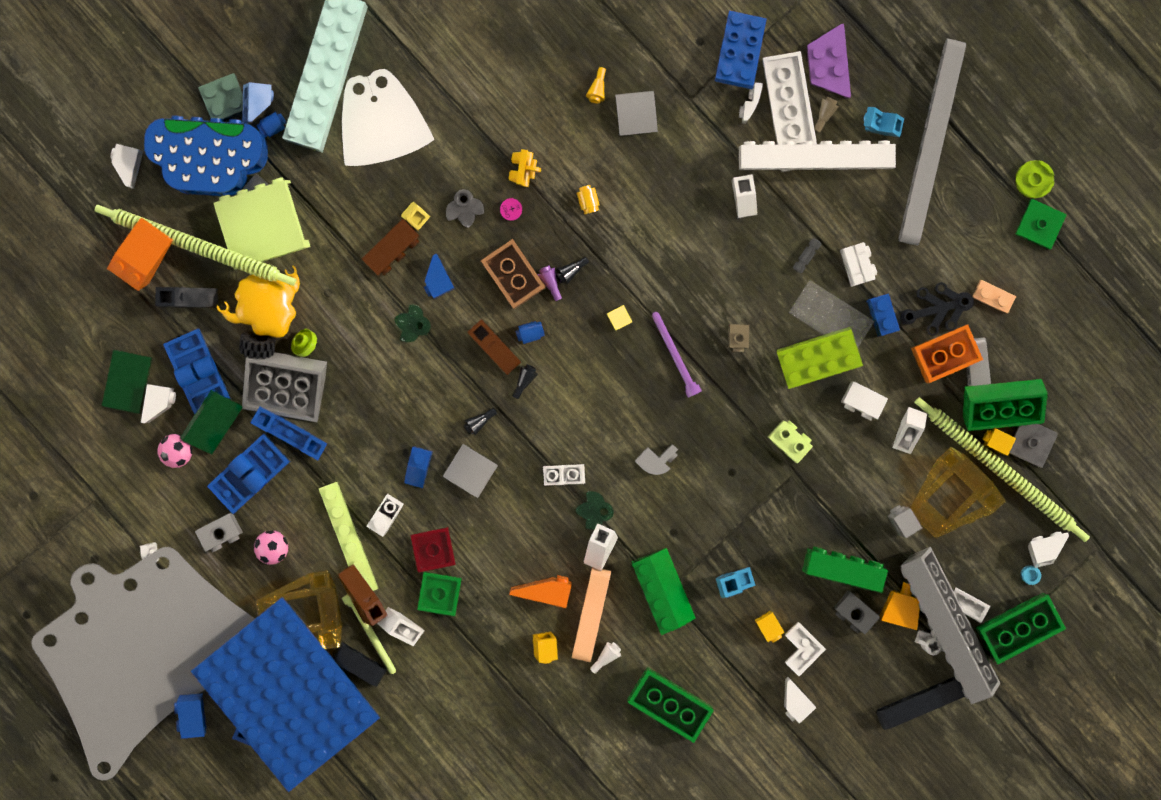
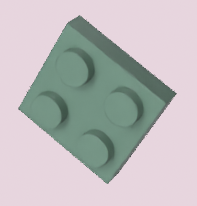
M234 73L198 87L210 118H218L223 121L242 113L243 92Z

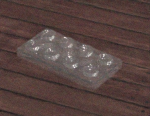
M811 280L808 281L789 311L791 315L822 335L851 327L857 348L874 323L872 319Z

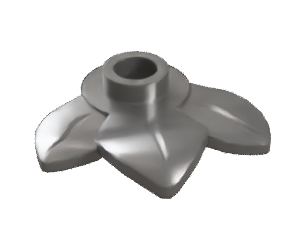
M465 189L459 190L454 196V201L449 203L446 208L448 221L458 218L462 225L467 228L473 224L475 214H484L482 202L473 198L471 192ZM462 196L467 197V201L465 203H462L460 201V198Z

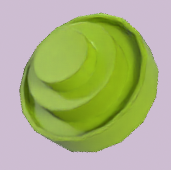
M309 329L300 330L292 340V352L299 357L308 356L316 347V334Z

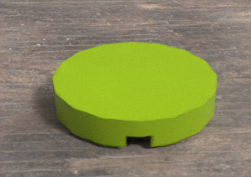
M1028 161L1016 173L1015 182L1017 189L1027 198L1036 199L1044 197L1054 186V172L1043 161Z

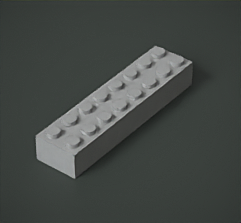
M929 547L910 555L901 565L902 575L905 579H908L910 590L919 601L920 610L928 618V625L931 630H934L937 636V643L943 648L948 664L952 665L955 678L963 687L964 696L970 700L971 704L992 697L999 687L1000 681L963 612L933 550Z

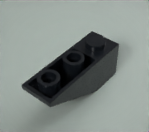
M155 288L156 307L217 308L218 289Z

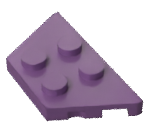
M840 24L807 45L810 85L824 88L826 91L834 92L849 99L851 98L845 29L844 24Z

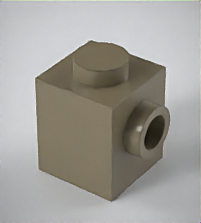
M728 325V348H733V352H744V348H749V325Z

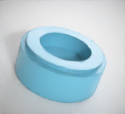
M1028 565L1022 569L1021 579L1026 584L1035 585L1041 579V572L1038 568Z

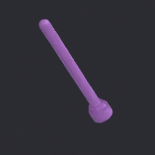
M654 312L652 318L686 384L685 392L689 398L702 390L699 384L697 385L696 382L692 381L659 313Z

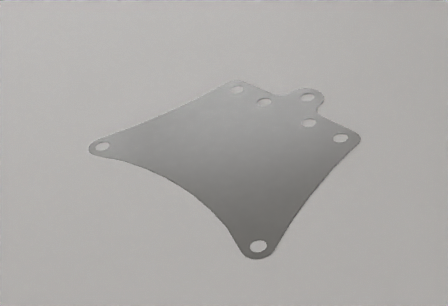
M170 547L158 549L121 574H110L96 564H87L78 568L71 578V586L76 595L75 605L37 632L32 639V647L53 679L70 713L80 737L90 771L99 780H109L117 774L138 743L174 711V703L177 702L179 695L199 694L205 690L191 670L255 620V618L235 605L208 583L175 549ZM159 557H166L169 560L170 564L167 569L161 570L156 566V560ZM86 572L92 573L95 577V581L91 585H85L81 581V576ZM132 578L136 580L137 588L133 591H127L124 588V581L126 579ZM79 612H85L88 615V622L84 625H80L75 621V615ZM48 634L54 635L57 639V643L53 647H47L43 643V638ZM108 762L111 769L108 773L102 774L97 770L98 764Z

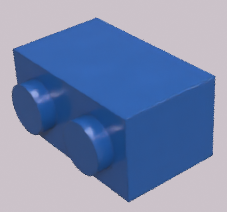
M889 293L867 300L878 337L900 330Z
M203 693L179 695L177 702L174 703V712L178 714L179 720L176 722L177 732H180L181 739L204 737L207 727Z

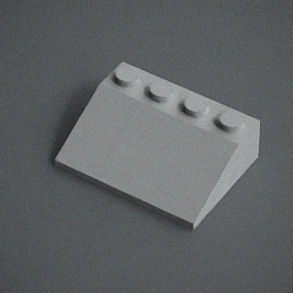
M276 352L270 358L266 357V359L262 357L260 359H256V357L249 358L250 356L246 357L242 409L257 411L259 406L279 416L312 422L318 421L326 377V361Z

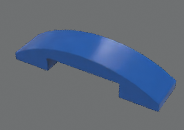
M259 406L250 422L265 432H269L296 447L317 461L327 446V443L261 406Z

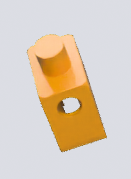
M903 582L901 592L891 590L879 615V619L917 630L920 609L917 597L912 596L909 583Z

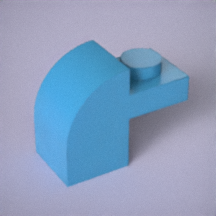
M868 107L867 113L864 115L865 130L886 136H901L904 122L903 117L895 113L881 112L875 107Z
M750 567L715 578L721 598L742 593L744 589L755 586Z

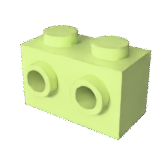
M782 420L767 438L795 463H799L813 447L810 444L812 440L804 433L800 435L796 431L797 427L790 420L788 422Z

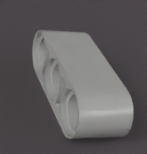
M984 337L974 338L983 360L966 367L968 386L991 384L986 339Z

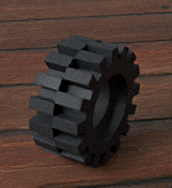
M248 330L240 336L239 351L246 357L250 356L249 358H270L271 355H274L276 339L268 335L259 336L253 330L252 332Z

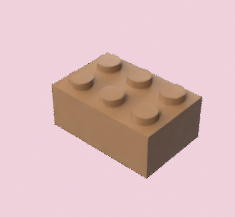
M513 239L481 260L514 310L546 288Z

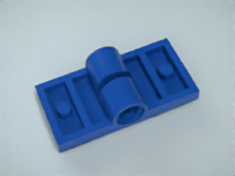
M729 11L715 82L753 89L766 18Z
M200 329L191 331L163 344L173 365L176 380L180 387L183 388L194 414H196L211 390L231 399Z
M262 434L250 447L237 456L207 487L232 514H235L290 461L265 434Z

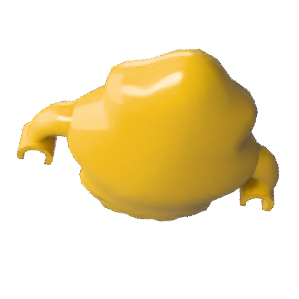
M292 265L294 269L293 274H288L285 269L287 276L297 279L294 286L279 280L270 282L263 278L249 275L246 279L239 281L238 289L234 294L238 301L235 309L236 313L229 312L230 307L227 302H224L227 306L225 310H220V307L217 305L218 311L231 323L251 325L256 335H268L275 338L284 337L296 316V311L291 303L294 294L300 286L297 269Z

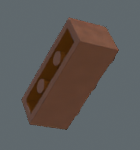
M402 219L362 260L379 277L381 275L386 276L392 270L391 265L395 261L399 263L406 256L405 252L409 248L412 250L419 244L420 241L418 239L420 236Z

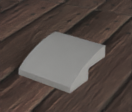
M654 91L615 95L620 136L658 132Z
M462 444L443 477L478 498L498 465L465 444Z

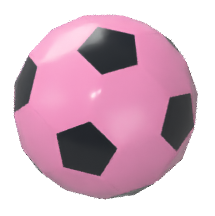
M170 434L164 437L158 446L160 461L171 468H180L186 465L192 456V446L182 441L180 434Z
M274 530L263 532L254 543L256 557L262 563L268 565L281 562L288 553L286 537Z

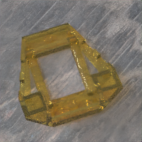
M950 447L935 461L910 508L917 520L935 538H938L956 530L958 527L993 514L1006 500L995 484L965 454ZM942 467H944L946 471L931 485ZM955 473L974 493L946 520L927 500ZM977 499L983 505V507L959 519Z
M328 570L308 573L256 600L259 616L282 597L287 601L316 595L321 623L306 626L311 632L318 631L319 639L317 640L325 649L341 646L342 619L337 589ZM310 583V589L289 592Z

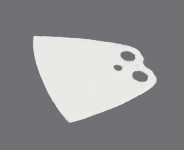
M380 69L372 72L368 77L359 75L348 80L344 91L342 111L345 166L369 165L395 159L414 152L434 140L416 104L391 72L386 69ZM383 76L387 78L388 84L385 88H378L376 86V79ZM356 83L364 85L365 91L363 94L356 95L353 92V86ZM372 96L377 97L376 102L371 101Z

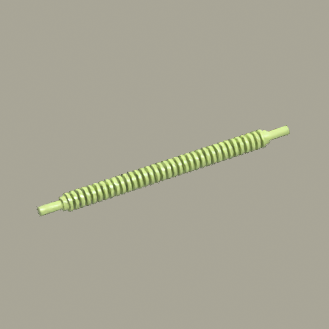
M100 205L95 207V212L111 217L114 223L129 229H133L139 219L143 218L121 209L111 210ZM145 219L173 239L171 244L193 253L195 252L270 282L279 280L292 286L296 284L297 279L280 273L277 267H272L269 264Z
M920 397L916 399L914 403L929 414L928 417L931 422L938 425V428H942L943 432L953 438L954 441H957L959 445L961 444L963 448L965 447V450H969L970 454L973 453V456L981 460L982 464L985 463L986 467L992 470L993 473H996L997 476H1000L1001 479H1004V482L1019 492L1020 495H1023L1025 499L1027 498L1029 502L1031 501V504L1039 508L1059 527H1062L1063 530L1072 531L1084 542L1090 538L1089 535L1076 526L1073 517L1062 511V508L1047 498L1046 495H1043L1041 491L1039 492L1037 488L1035 489L1034 485L1031 486L1030 482L1024 479L1023 476H1020L1018 472L1016 473L1012 467L1004 463L1003 460H1000L999 457H996V454L981 444L980 441H977L975 437L973 438L971 434L969 435L968 431L965 432L964 428L961 429L960 425L957 426V422L953 423L954 420L952 418L949 419L948 415L945 416L946 413H941V409H933Z

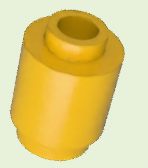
M590 185L580 187L577 197L584 214L599 211L598 206L600 204L595 188H591Z

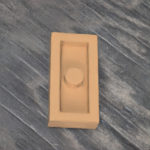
M983 280L979 281L972 296L974 299L1005 314L1009 313L1016 296Z

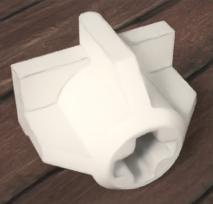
M931 630V633L918 631L915 642L921 644L922 649L928 654L937 655L944 651L937 643V636L934 630Z

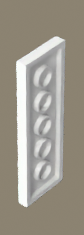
M801 51L763 58L777 145H782L784 141H794V145H801L802 141H813V145H817Z

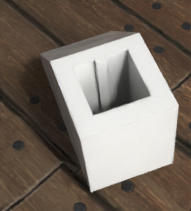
M753 174L733 178L731 181L738 218L757 215Z
M387 494L367 527L382 537L385 536L404 504Z
M597 524L588 543L584 564L602 571L618 539L615 531Z
M1055 532L1047 538L1039 536L1032 539L1028 545V550L1034 568L1050 565L1055 562L1069 537L1068 532L1063 534Z

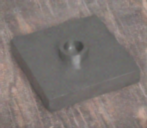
M1039 424L1018 426L1013 436L1016 440L1009 453L1043 468L1058 433Z

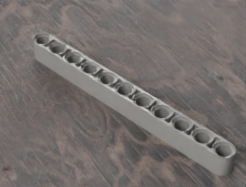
M947 38L944 43L901 225L899 242L918 246L921 240L965 53V42Z

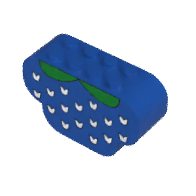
M171 116V119H158L152 122L145 132L144 149L147 157L162 167L163 177L168 185L185 194L210 196L237 195L236 192L243 190V187L246 185L247 175L258 173L267 162L268 144L266 139L253 126L241 123V120L230 119V122H222V119L210 118V121H204L200 117H191V120H185L181 116Z

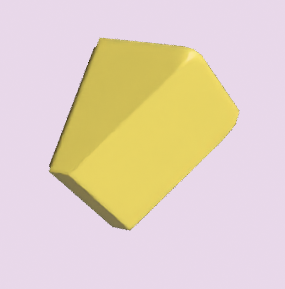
M414 202L401 215L417 231L430 218Z
M624 305L607 313L615 331L632 323Z

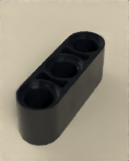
M343 642L338 643L331 655L337 665L376 687L387 671L383 665Z

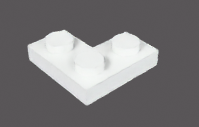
M799 622L785 634L798 648L785 663L800 676L826 649Z

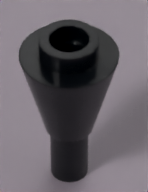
M585 256L576 263L557 268V279L560 283L568 284L580 269L589 263V260Z
M529 364L521 366L517 387L512 395L514 398L519 399L523 390L537 377V369Z
M491 408L484 414L464 420L465 425L463 427L469 435L473 434L475 436L488 422L487 420L495 416L497 412L494 408Z

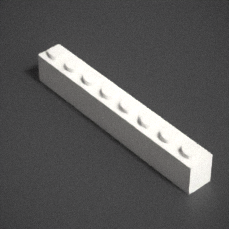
M748 141L744 142V145L739 146V170L893 169L896 167L895 144H890V141H878V144H871V141H859V144H851V141H840V144H832V141H821V144L813 145V141H802L801 145H794V141H784L782 145H775L774 141H765L763 145H755V142Z

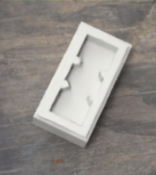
M156 542L140 546L142 560L157 551Z
M955 588L954 593L963 612L982 623L991 606Z

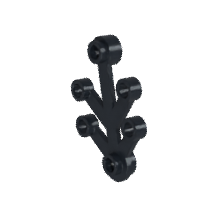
M937 283L935 285V292L944 294L954 300L946 303L930 294L927 288L922 287L916 291V296L919 299H925L935 306L917 311L911 309L904 310L900 314V320L903 324L910 325L917 318L937 313L931 325L926 328L929 336H935L939 332L938 327L947 311L956 308L950 320L945 322V329L953 331L957 328V321L963 311H968L973 307L974 299L967 292L958 294L947 288L945 283ZM939 285H943V292L938 290ZM920 290H924L926 292V295L924 297L920 296ZM963 298L967 299V305L961 303ZM907 313L912 315L911 320L906 319ZM949 322L954 323V327L952 329L948 327ZM930 327H934L936 329L934 334L930 333Z

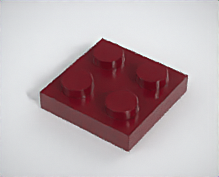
M449 527L410 535L418 573L456 565Z

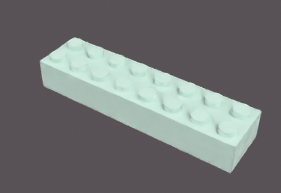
M325 0L283 134V139L286 142L323 153L368 8L365 2L360 0Z

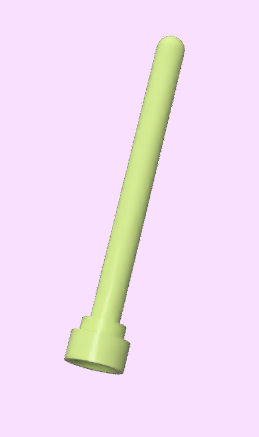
M348 594L342 597L344 604L352 608L390 674H394L396 669L372 627L363 623Z

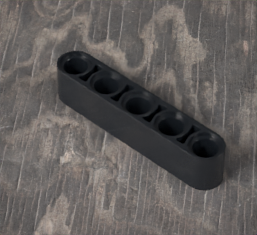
M954 676L876 710V714L883 730H887L965 697L963 687Z

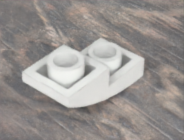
M754 83L753 89H749L748 98L752 99V102L745 101L744 106H740L739 118H742V123H746L754 112L761 95L763 83Z
M584 464L543 466L544 485L585 483Z

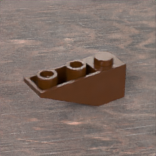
M482 319L467 332L507 375L521 363Z
M354 564L337 574L363 623L373 626L388 616L379 598Z

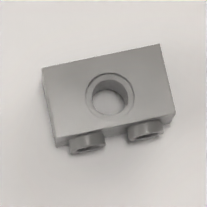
M899 505L890 510L891 514L887 516L898 535L904 538L922 529L911 508Z
M232 513L195 531L205 552L211 549L212 553L221 549L222 543L228 541L230 544L240 539L238 535L243 533ZM218 528L222 529L224 532V537L222 539H219L216 536V530Z

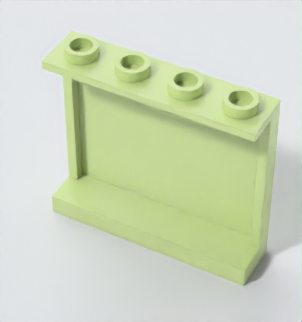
M278 178L272 180L271 185L259 184L254 186L255 190L249 192L248 189L236 192V196L225 195L219 197L220 201L214 202L228 250L264 262L310 247L309 240H304L288 184L291 183L290 180Z

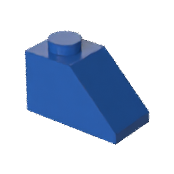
M434 254L425 278L427 286L424 287L428 297L432 296L434 299L455 289L437 254Z
M416 446L412 447L405 484L423 488L433 451Z

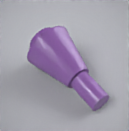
M550 265L541 268L538 277L551 291L555 301L561 299L562 297L557 288L555 267L550 268Z

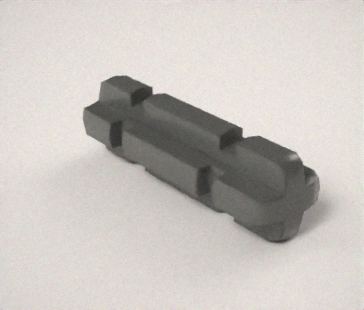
M811 239L808 244L810 246L805 248L798 258L799 262L796 261L793 266L796 272L803 273L806 268L805 265L809 264L816 254L815 250H818L821 246L819 240Z

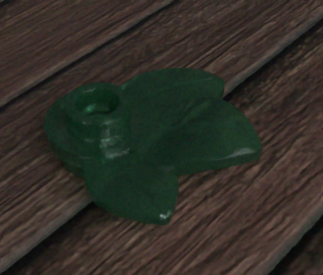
M409 305L408 313L399 314L394 319L396 325L403 330L399 338L403 342H413L419 335H426L431 328L430 321L424 317L423 310L416 305ZM422 322L423 327L419 329L418 324Z
M594 491L586 492L587 502L575 509L580 517L587 519L586 529L594 530L597 524L602 525L603 521L610 520L614 514L613 507L604 501L601 494ZM602 508H606L608 510L607 515H602L600 513Z

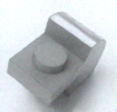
M671 444L658 457L647 447L635 459V462L646 472L660 475L670 470L665 463L667 461L671 463L678 454L675 452L678 449Z

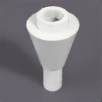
M607 642L598 661L590 670L596 673L603 665L605 666L621 656V649L618 645Z

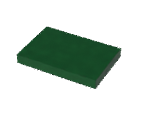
M113 350L102 406L141 414L152 357Z
M211 390L180 439L212 455L243 406Z

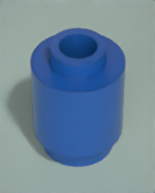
M275 111L260 120L257 127L262 136L266 138L285 129L284 124L287 122L281 113L277 114Z
M541 321L519 325V330H516L518 341H522L523 344L539 340L545 336Z

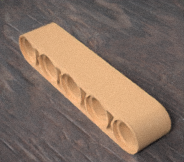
M592 567L572 653L573 659L591 662L611 575L609 570L602 569V571H599Z

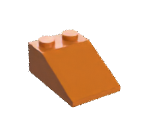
M140 218L114 254L107 269L139 291L150 283L173 239L145 219Z
M968 324L911 348L926 383L936 381L983 360Z
M557 575V578L552 577L511 587L509 595L566 608L571 581H568V577Z

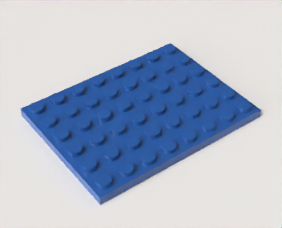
M283 597L191 670L192 674L288 792L380 718Z

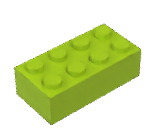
M851 327L777 350L788 389L863 366Z

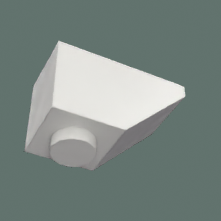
M116 144V147L111 151L112 164L125 186L134 189L143 152L139 149Z
M147 384L141 423H150L171 408V404H174L176 398L174 388Z
M908 408L893 444L894 449L911 454L925 429L927 413Z
M388 607L386 609L388 616L379 621L378 624L389 635L414 646L424 630L401 613Z
M787 677L785 679L784 707L787 710L785 714L792 722L796 719L800 724L816 707Z

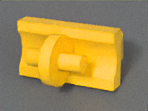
M521 149V152L512 153V163L519 164L518 171L511 170L509 172L510 181L523 187H529V180L535 178V172L541 173V168L536 167L537 160L533 159L534 153Z

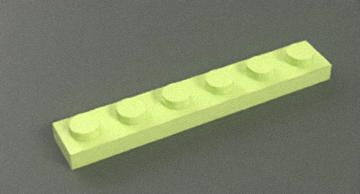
M338 482L319 488L348 567L354 564L373 591L377 590L376 580Z

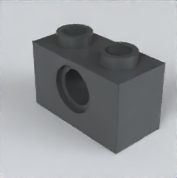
M849 590L833 607L837 610L835 615L842 621L847 619L851 622L850 627L858 634L860 631L866 634L880 618ZM859 609V617L851 618L852 610Z

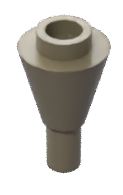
M827 97L826 100L822 98L819 119L814 130L821 132L825 122L839 108L836 105L838 101Z

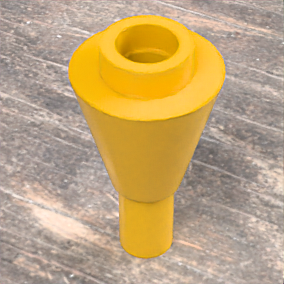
M602 67L598 68L596 79L586 94L589 101L596 104L604 101L603 80L606 69Z

